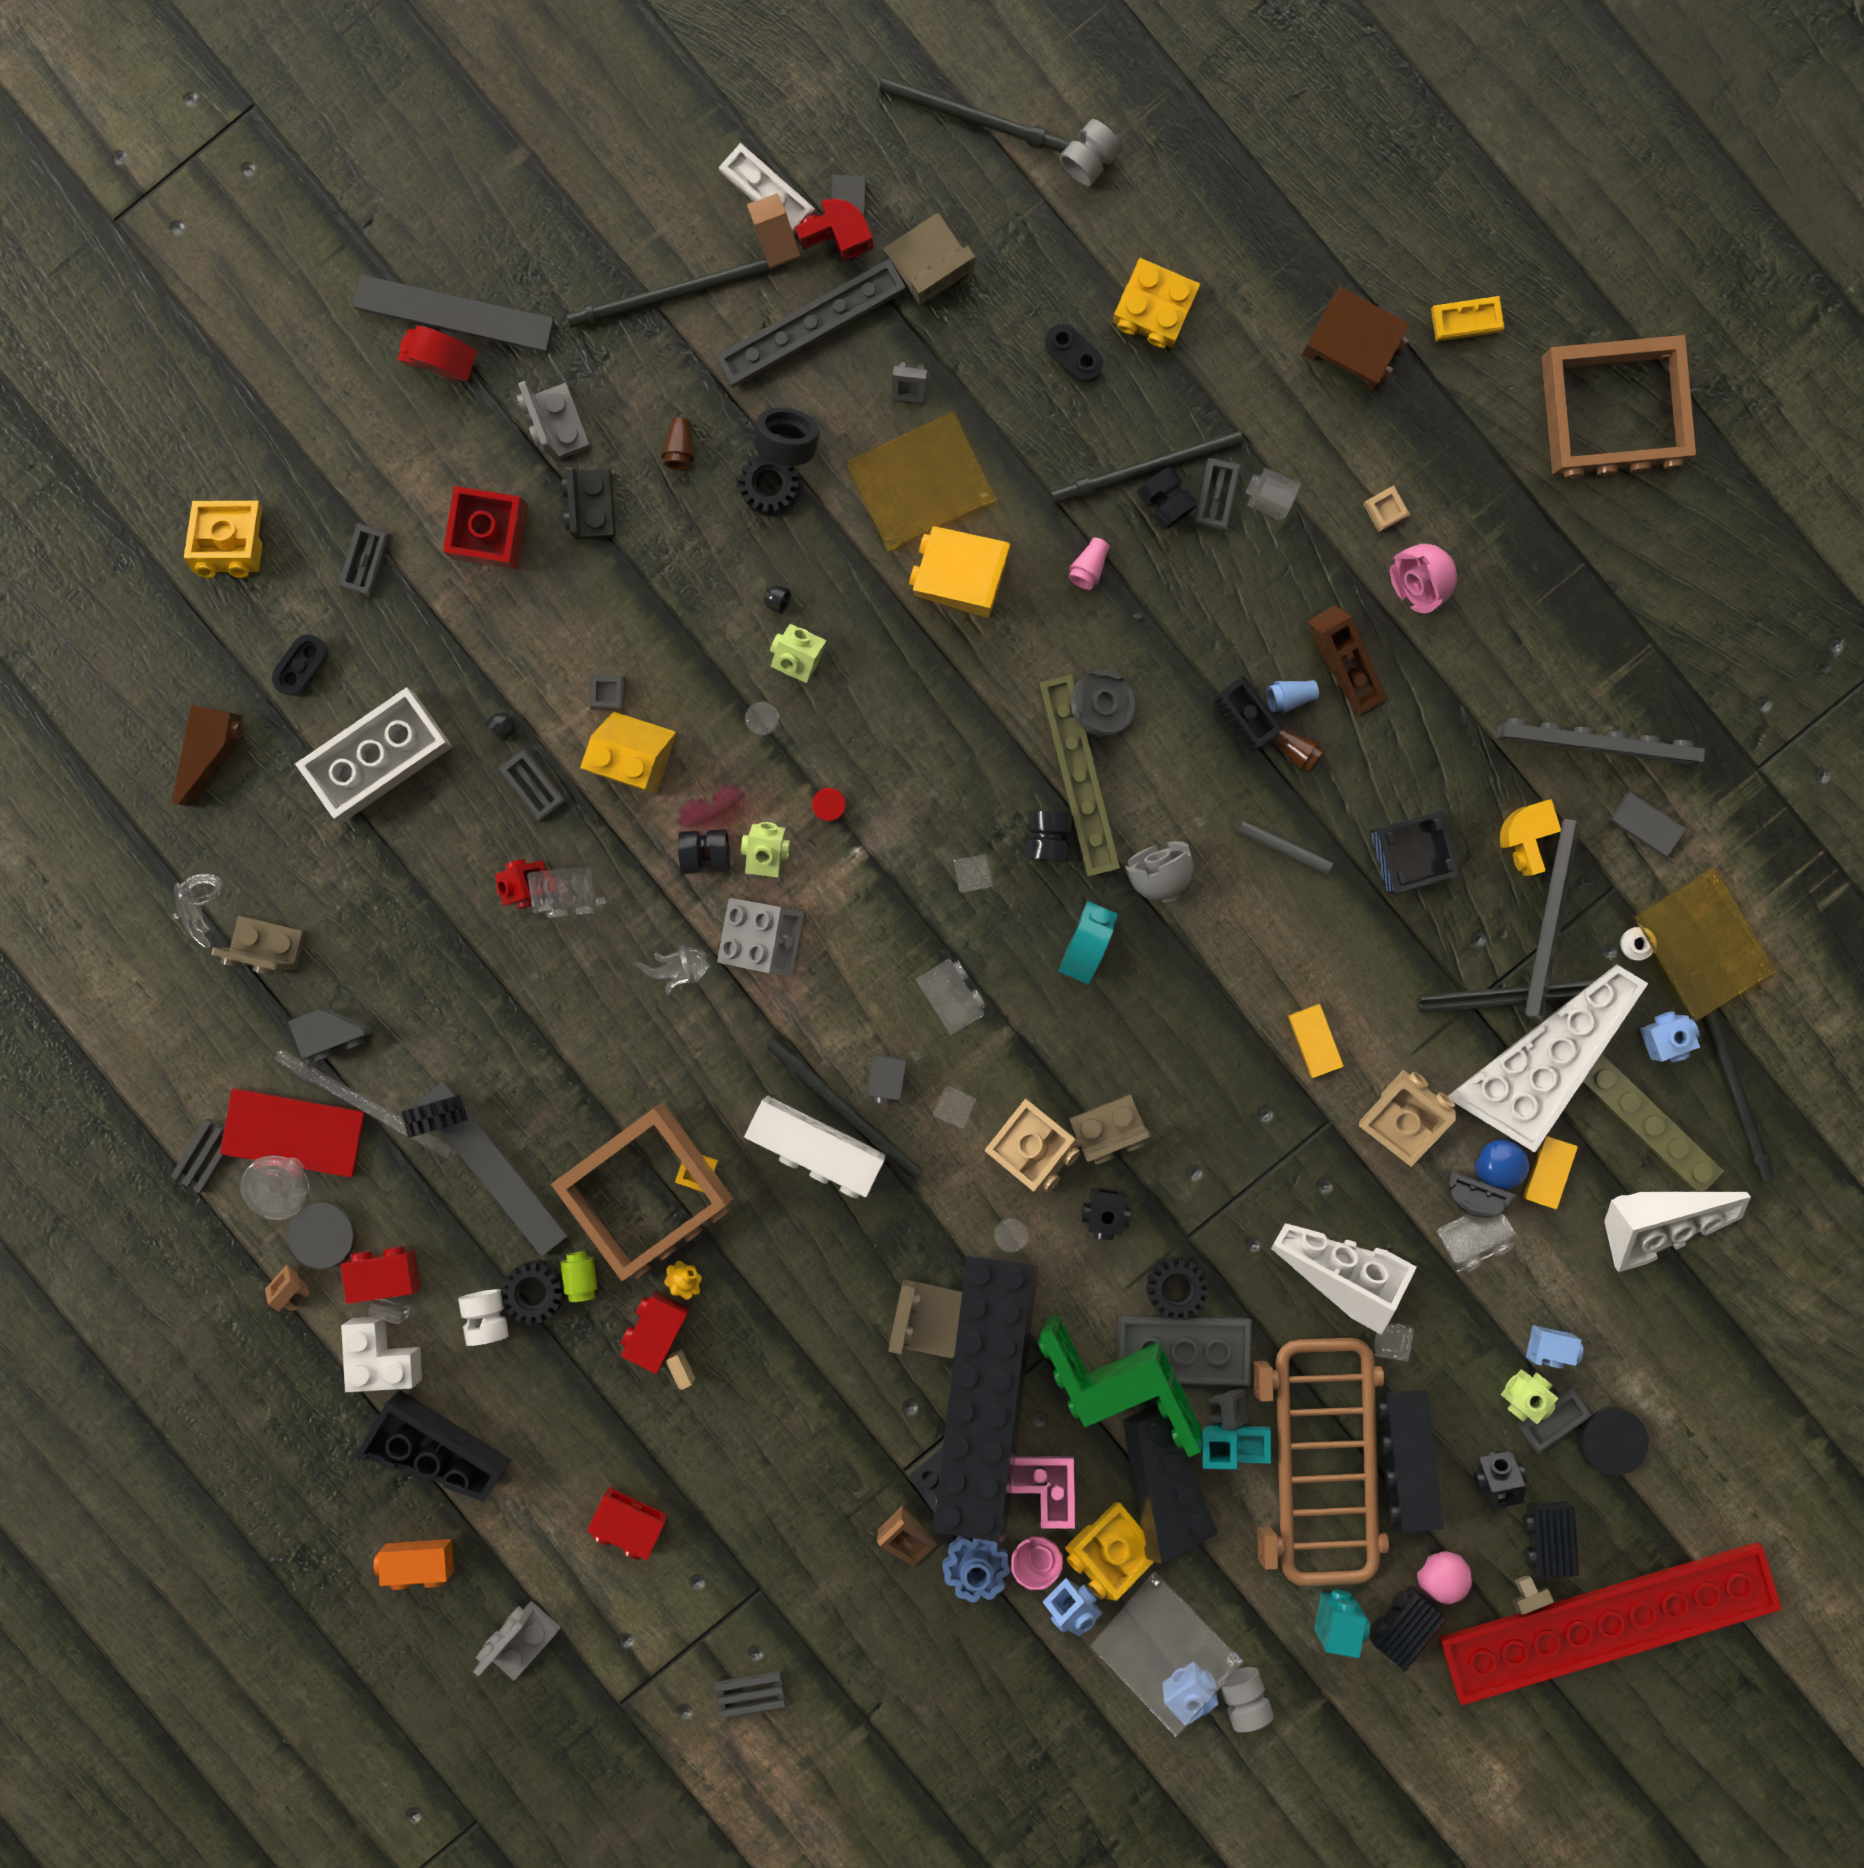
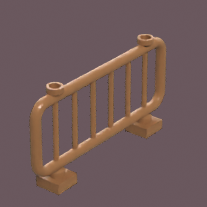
M1357 1338L1298 1339L1289 1341L1281 1347L1277 1354L1276 1370H1273V1367L1266 1361H1252L1253 1394L1259 1401H1273V1391L1276 1390L1280 1537H1277V1534L1270 1526L1257 1527L1258 1561L1265 1570L1278 1569V1558H1281L1283 1573L1289 1581L1299 1586L1365 1583L1377 1573L1380 1564V1553H1388L1389 1550L1386 1532L1379 1533L1375 1387H1382L1384 1385L1383 1369L1381 1366H1375L1373 1352L1368 1344ZM1355 1351L1361 1358V1374L1289 1376V1360L1296 1353ZM1362 1380V1407L1290 1410L1289 1383ZM1363 1414V1440L1291 1443L1290 1417ZM1364 1447V1474L1292 1476L1291 1450ZM1360 1480L1365 1482V1507L1293 1510L1292 1483ZM1365 1514L1366 1540L1294 1543L1293 1517ZM1366 1547L1367 1561L1360 1570L1304 1573L1298 1571L1294 1564V1550Z

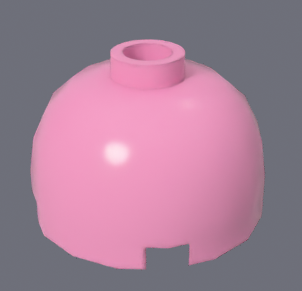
M1418 544L1403 550L1393 558L1396 560L1395 564L1390 566L1392 585L1401 600H1404L1407 596L1410 602L1414 604L1410 607L1414 611L1424 614L1432 612L1442 606L1453 594L1458 579L1456 566L1451 556L1438 546Z

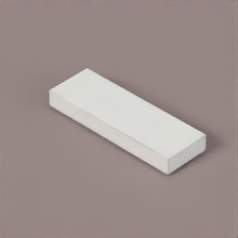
M740 143L719 166V171L753 202L778 193L794 236L797 234L795 227L800 225L804 218L815 214L813 206L743 144Z

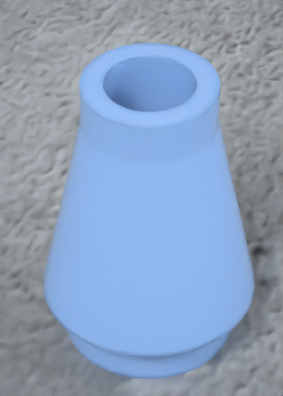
M1315 680L1275 681L1273 685L1267 687L1266 697L1270 710L1272 712L1279 711L1283 714L1309 701L1318 699L1319 690Z

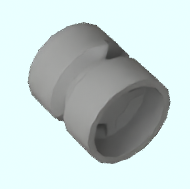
M1095 119L1090 120L1078 133L1079 141H1071L1059 156L1065 170L1076 181L1087 187L1092 186L1103 173V164L1110 165L1122 151V145L1117 136L1106 125Z
M1240 1668L1225 1674L1219 1679L1218 1685L1224 1703L1229 1705L1227 1711L1235 1731H1255L1268 1725L1274 1719L1269 1699L1264 1697L1265 1687L1257 1668Z

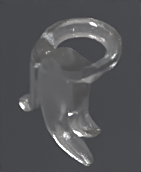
M198 874L187 878L181 884L177 882L174 885L176 912L173 915L175 919H182L184 928L195 941L209 948L210 944L203 932H208L210 929L203 921L201 906L216 899L222 893L223 884L221 879L215 875ZM207 883L213 885L215 891L207 896H200L191 888L197 884Z
M686 944L681 945L679 951L667 956L660 955L654 951V957L657 961L667 963L663 967L655 969L642 962H633V965L654 979L671 977L672 979L665 986L667 996L670 995L671 989L675 985L686 982L691 984L698 983V980L703 977L709 968V964L705 961V952L694 947H688Z

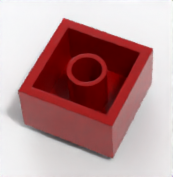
M454 486L443 552L454 560L518 570L528 504L520 496Z

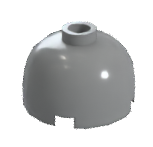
M1167 842L1169 848L1157 851V845L1151 846L1138 852L1127 861L1129 867H1125L1129 880L1139 894L1152 900H1162L1165 903L1174 901L1181 896L1180 893L1188 887L1194 876L1192 854L1189 845L1185 842Z

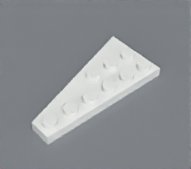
M1616 964L1454 1090L1448 1097L1457 1105L1531 1151L1536 1152L1648 983Z

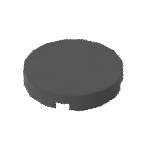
M1108 669L1095 670L1082 677L1074 686L1071 696L1072 713L1077 723L1086 732L1098 737L1112 736L1122 731L1133 720L1136 709L1135 694L1132 688L1128 687L1127 683L1124 682L1126 679L1120 674Z
M325 1201L310 1204L298 1211L290 1222L287 1234L289 1248L295 1258L308 1267L316 1269L333 1267L345 1260L354 1248L357 1235L351 1221L352 1218L338 1204Z

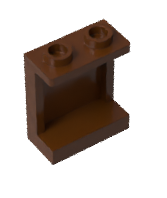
M1339 286L1302 355L1311 360H1314L1316 355L1366 381L1368 383L1366 388L1373 391L1378 383L1384 385L1394 367L1389 365V362L1394 354L1400 356L1409 340L1405 333L1410 324Z

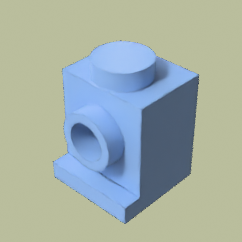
M1533 1325L1526 1358L1535 1364L1542 1365L1543 1361L1544 1364L1556 1368H1564V1364L1576 1366V1364H1580L1583 1357L1582 1339L1572 1333Z

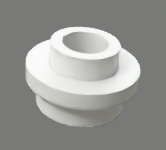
M1631 928L1621 938V950L1629 959L1644 960L1651 956L1655 949L1654 936L1645 928ZM1637 938H1641L1644 942L1643 948L1637 950L1634 946Z

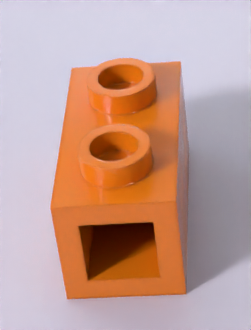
M452 1539L386 1543L374 1558V1573L379 1575L380 1586H391L393 1590L406 1589L411 1587V1584L422 1583L427 1588L442 1586L454 1573Z

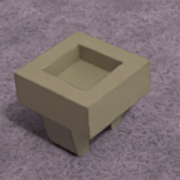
M1526 1575L1515 1580L1521 1595L1512 1599L1517 1613L1524 1615L1554 1602L1549 1590L1544 1587L1537 1589L1531 1576Z

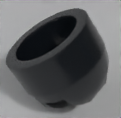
M773 585L766 590V592L770 593L769 598L763 597L764 604L769 610L783 614L788 607L791 590L783 586Z
M502 712L495 713L484 724L504 741L510 737L514 730V721L508 714Z

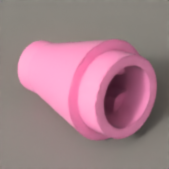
M1092 538L1090 544L1069 567V580L1086 590H1091L1094 585H1097L1110 545L1100 538Z

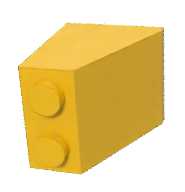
M933 526L930 535L924 533L920 544L919 553L924 554L920 567L914 565L910 576L909 585L914 586L913 595L989 619L1009 556L1010 543Z
M613 711L591 735L580 768L594 775L657 795L677 732Z

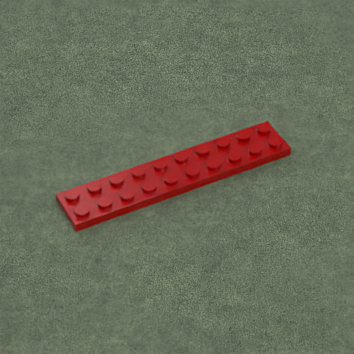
M1755 1542L1554 1602L1524 1615L1517 1613L1440 1636L1439 1640L1457 1700L1462 1706L1782 1610L1763 1546Z

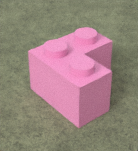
M1016 1456L1011 1493H1041V1528L1075 1529L1074 1457Z

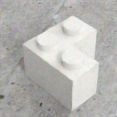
M386 1316L352 1318L341 1325L345 1392L410 1389L422 1381L420 1347L387 1349Z

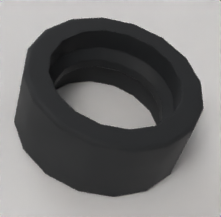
M791 408L768 409L761 413L756 421L753 440L754 447L761 457L772 463L785 466L806 464L813 459L816 453L819 427L811 416L802 411ZM775 434L789 435L797 439H786Z

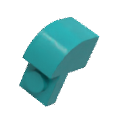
M1087 901L1058 972L1089 985L1110 941L1118 914Z
M1222 1424L1205 1427L1203 1429V1469H1237V1463H1271L1270 1427L1241 1426L1236 1430H1224Z

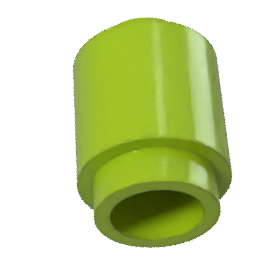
M586 1251L566 1254L567 1260L560 1262L564 1294L568 1295L569 1302L594 1299L595 1290L598 1289L594 1257H587Z

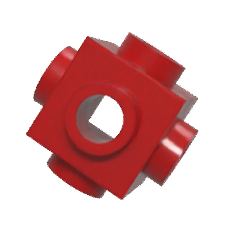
M525 859L512 861L505 864L507 870L495 874L496 889L501 897L503 907L517 904L518 909L531 907L538 904L536 898L552 893L543 860L527 864Z

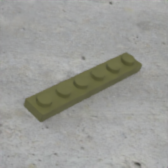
M1071 674L1039 682V687L1088 877L1120 869L1087 734L1077 723L1072 713L1071 696L1075 685Z
M1601 1053L1582 1084L1694 1192H1705L1724 1170Z

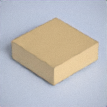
M1394 485L1363 503L1378 532L1410 515Z
M682 1348L671 1353L666 1363L678 1388L683 1390L691 1386L696 1378Z

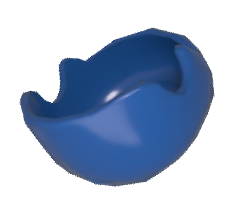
M1507 1139L1494 1140L1485 1145L1478 1160L1474 1163V1169L1480 1182L1504 1191L1521 1185L1528 1174L1530 1166L1526 1151L1515 1141Z

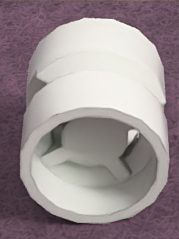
M501 1289L475 1292L458 1298L461 1317L467 1319V1323L463 1326L467 1346L492 1343L509 1337L506 1317L500 1315V1312L504 1309Z

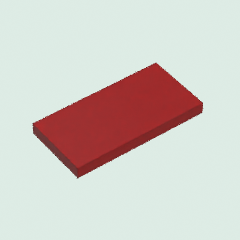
M233 1088L220 1154L352 1178L355 1175L366 1111Z

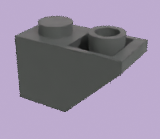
M329 1008L319 1009L288 1021L302 1059L314 1057L315 1062L335 1055L333 1049L345 1045L346 1050L365 1044L364 1037L374 1034L371 1027Z

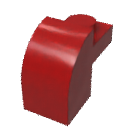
M827 199L821 201L824 215L808 216L800 222V225L795 227L802 250L834 238L843 262L874 249L873 238L864 216L857 207L845 200Z
M416 325L415 330L407 329L406 335L400 344V353L397 361L407 366L427 368L447 379L468 381L478 350L445 333Z

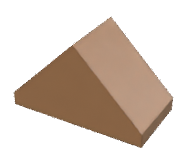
M778 193L747 204L769 268L772 269L801 258L791 225Z
M903 1506L878 1528L877 1543L879 1546L913 1567L938 1545L935 1539Z

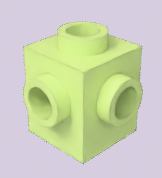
M790 624L783 635L779 633L776 635L771 645L770 652L775 654L770 667L807 683L819 664L826 640L809 633L803 628Z
M770 822L752 824L749 835H743L741 844V855H746V874L779 877L783 860H788L790 840H785L786 828L777 827L776 824Z
M1522 1369L1508 1381L1505 1390L1501 1393V1396L1511 1403L1507 1408L1523 1422L1529 1417L1537 1425L1541 1420L1547 1419L1555 1409L1554 1403L1558 1400V1397L1549 1391L1553 1386L1537 1372L1531 1377Z

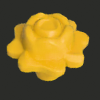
M677 1261L675 1265L667 1267V1277L664 1283L670 1288L673 1296H681L685 1300H689L692 1295L696 1296L700 1293L699 1284L702 1277L700 1274H697L694 1265H686L682 1261Z

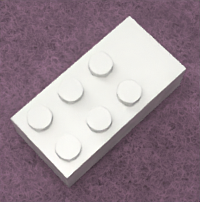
M406 687L295 763V765L333 819L345 822L453 746L417 695Z
M770 1096L765 1097L761 1101L744 1138L781 1155L779 1161L795 1169H797L798 1165H801L811 1170L809 1176L825 1184L831 1180L841 1185L839 1190L855 1199H858L859 1195L867 1196L886 1156L885 1153Z

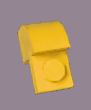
M1552 799L1517 809L1507 817L1501 828L1500 846L1501 848L1515 847L1516 852H1513L1514 863L1518 871L1523 872V876L1535 875L1546 871L1536 839L1561 831Z

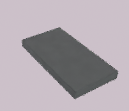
M1118 1314L1117 1360L1160 1341L1180 1384L1250 1386L1251 1318L1189 1316L1190 1318L1186 1320L1183 1318L1172 1320L1171 1317L1167 1316L1166 1318L1160 1315Z

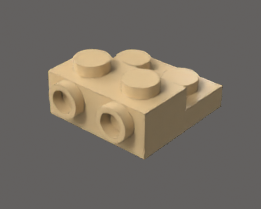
M1402 1070L1381 1093V1098L1359 1121V1127L1412 1167L1456 1121V1111L1453 1109L1455 1104L1447 1095L1442 1092L1435 1095L1426 1088L1428 1082L1420 1074L1412 1072L1409 1075L1406 1071Z
M1025 1098L984 1151L1033 1192L1041 1195L1043 1191L1049 1193L1055 1188L1060 1180L1057 1173L1064 1165L1069 1167L1077 1160L1081 1153L1077 1148L1081 1142Z

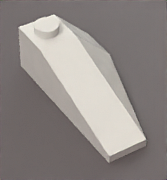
M1639 1192L1628 1196L1621 1195L1616 1197L1614 1200H1611L1604 1221L1616 1270L1621 1272L1651 1263L1658 1259L1656 1253L1665 1248L1673 1246L1675 1250L1686 1246L1685 1241L1689 1240L1694 1234L1701 1232L1703 1235H1708L1742 1219L1751 1196L1748 1192Z
M1287 1223L1283 1226L1271 1248L1349 1317L1381 1335L1396 1311L1417 1268L1387 1250L1375 1248L1374 1251L1356 1247V1242L1345 1240L1344 1243L1327 1239L1323 1233Z

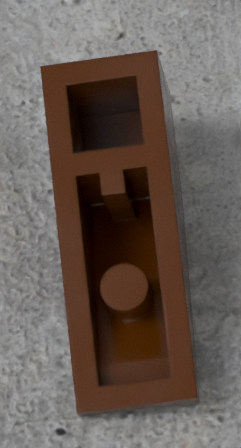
M1335 605L1307 621V625L1321 655L1357 715L1387 699L1351 615Z
M191 705L172 803L185 806L192 805L234 751L236 742L241 739L243 734L242 716L231 712Z

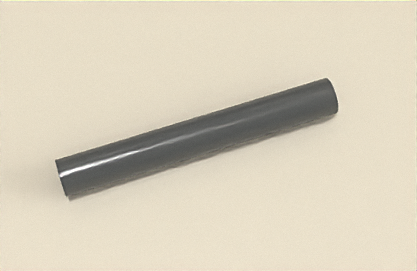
M1242 820L1238 827V833L1325 874H1328L1331 870L1333 862Z

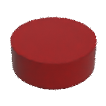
M824 788L815 794L812 808L817 817L830 822L839 819L843 815L846 802L838 790Z

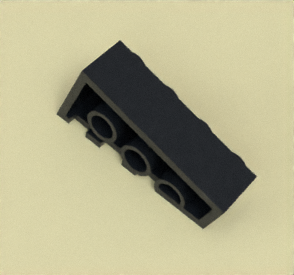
M399 1390L386 1402L354 1456L364 1461L370 1459L382 1463L381 1467L393 1471L399 1469L414 1474V1478L422 1481L429 1479L441 1483L443 1488L481 1501H485L512 1461V1459L402 1390Z
M1428 1391L1382 1393L1381 1400L1377 1401V1412L1379 1420L1383 1421L1384 1434L1381 1435V1447L1386 1462L1385 1483L1388 1492L1390 1530L1400 1532L1443 1530Z
M1149 1406L1122 1421L1129 1462L1133 1465L1135 1477L1133 1486L1135 1495L1138 1496L1141 1515H1139L1140 1526L1144 1530L1146 1546H1144L1145 1556L1149 1560L1164 1564L1218 1534V1531L1183 1448L1179 1449L1173 1439L1171 1430L1174 1427L1170 1418H1164L1158 1407Z

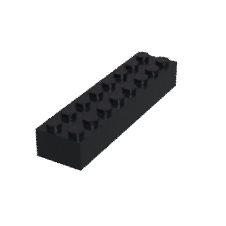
M971 1256L966 1258L932 1532L1001 1542L1006 1539L1038 1272L1037 1265Z

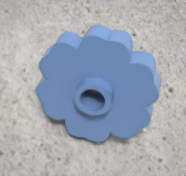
M958 1536L956 1541L949 1544V1557L943 1560L942 1569L945 1583L949 1586H955V1594L958 1598L974 1603L982 1595L985 1599L991 1600L1004 1589L1003 1577L1010 1573L1006 1549L998 1548L997 1542L971 1539Z

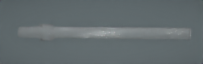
M280 1049L276 1054L274 1060L296 1072V1077L307 1083L312 1081L408 1137L403 1118L321 1072L318 1070V1065L307 1059L302 1061L283 1049ZM429 1133L410 1137L445 1159H448L454 1150L452 1146Z

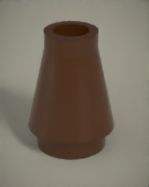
M676 417L671 419L670 429L661 457L664 459V466L672 470H688L691 462L694 461L690 431L691 422L686 418Z
M1284 727L1273 741V745L1278 747L1300 771L1305 769L1311 772L1325 751L1319 747V742L1293 733Z

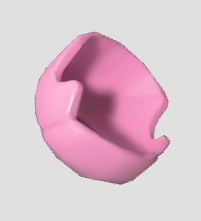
M1031 1536L1022 1541L1013 1551L1011 1571L1017 1583L1028 1590L1048 1588L1057 1580L1063 1570V1554L1057 1544L1045 1536Z
M1448 1551L1428 1556L1423 1568L1417 1572L1420 1590L1429 1600L1449 1605L1461 1601L1468 1594L1472 1586L1470 1566L1460 1555Z

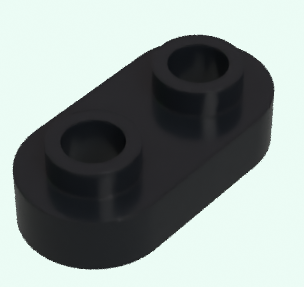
M1057 324L1050 328L1045 340L1047 353L1075 380L1082 383L1096 380L1103 367V359L1099 351L1068 324ZM1063 335L1067 337L1068 343L1060 345L1057 343L1056 338ZM1088 358L1093 364L1091 367L1086 368L1081 365L1080 361Z
M310 634L298 637L273 671L272 682L274 687L280 693L288 696H297L303 693L328 658V648L325 642ZM315 647V657L309 658L307 655L308 650ZM292 674L297 676V682L294 685L288 683V678Z

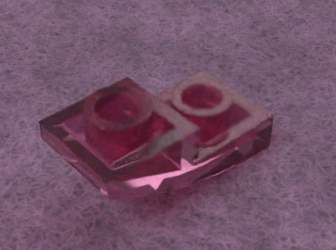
M735 784L730 788L724 785L712 797L715 801L712 806L702 798L697 802L694 799L687 802L679 811L682 816L677 822L685 828L705 823L728 811L741 801L746 794Z

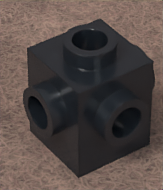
M1091 1188L1089 1203H1083L1082 1223H1087L1088 1232H1093L1094 1238L1113 1240L1114 1235L1122 1236L1123 1227L1129 1228L1131 1208L1126 1207L1127 1195L1125 1192ZM1104 1212H1111L1108 1218H1101Z
M1493 1451L1479 1457L1478 1471L1474 1472L1475 1483L1479 1492L1484 1491L1490 1509L1524 1503L1525 1483L1527 1482L1526 1473L1522 1463H1516L1513 1452L1501 1453Z

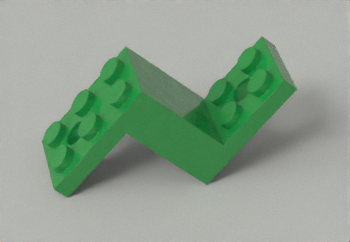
M1058 1313L1047 1318L1040 1334L1041 1339L1038 1340L1040 1349L1046 1359L1051 1358L1056 1368L1053 1370L1055 1380L1060 1389H1066L1071 1399L1068 1401L1070 1411L1076 1420L1080 1418L1084 1428L1159 1396L1156 1399L1158 1408L1164 1418L1169 1417L1174 1429L1171 1430L1177 1447L1179 1449L1184 1448L1188 1457L1201 1453L1203 1429L1160 1341L1088 1373L1060 1314Z

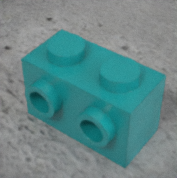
M1332 1589V1592L1321 1591L1314 1631L1324 1650L1328 1653L1360 1658L1362 1642L1368 1640L1370 1633L1369 1620H1367L1363 1610L1350 1592L1341 1589Z

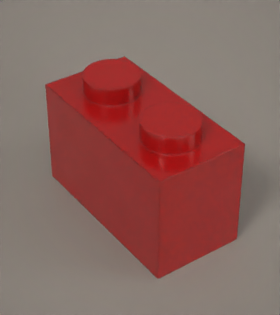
M395 1246L383 1249L384 1254L372 1256L371 1251L350 1254L351 1259L340 1264L346 1304L410 1295L421 1289L415 1249L404 1251V1246Z
M657 1291L651 1295L650 1299L644 1296L635 1315L640 1317L635 1328L629 1326L620 1342L621 1345L625 1346L621 1357L657 1374L690 1308Z
M608 1487L587 1532L592 1534L593 1539L603 1545L613 1544L622 1548L623 1553L630 1558L636 1560L643 1558L647 1560L668 1514Z

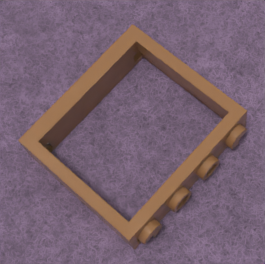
M1685 335L1551 347L1542 356L1552 475L1564 474V477H1571L1573 479L1584 476L1585 472L1597 471L1598 476H1606L1618 473V469L1630 468L1631 473L1651 470V466L1663 465L1665 470H1671L1674 467L1685 466V462L1696 456ZM1668 358L1676 447L1571 457L1563 368Z
M663 1102L551 1184L621 1281L630 1275L634 1279L643 1275L651 1268L648 1262L656 1256L661 1261L677 1249L674 1243L681 1238L688 1242L703 1231L700 1225L706 1220L710 1219L712 1223L719 1220L729 1212L725 1206L734 1199ZM655 1125L711 1201V1204L630 1262L574 1184Z

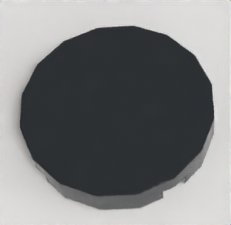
M1608 1406L1597 1411L1595 1414L1592 1413V1416L1584 1421L1580 1429L1579 1445L1584 1457L1595 1469L1605 1474L1622 1475L1633 1471L1643 1462L1648 1452L1649 1437L1644 1424L1636 1415L1621 1407Z

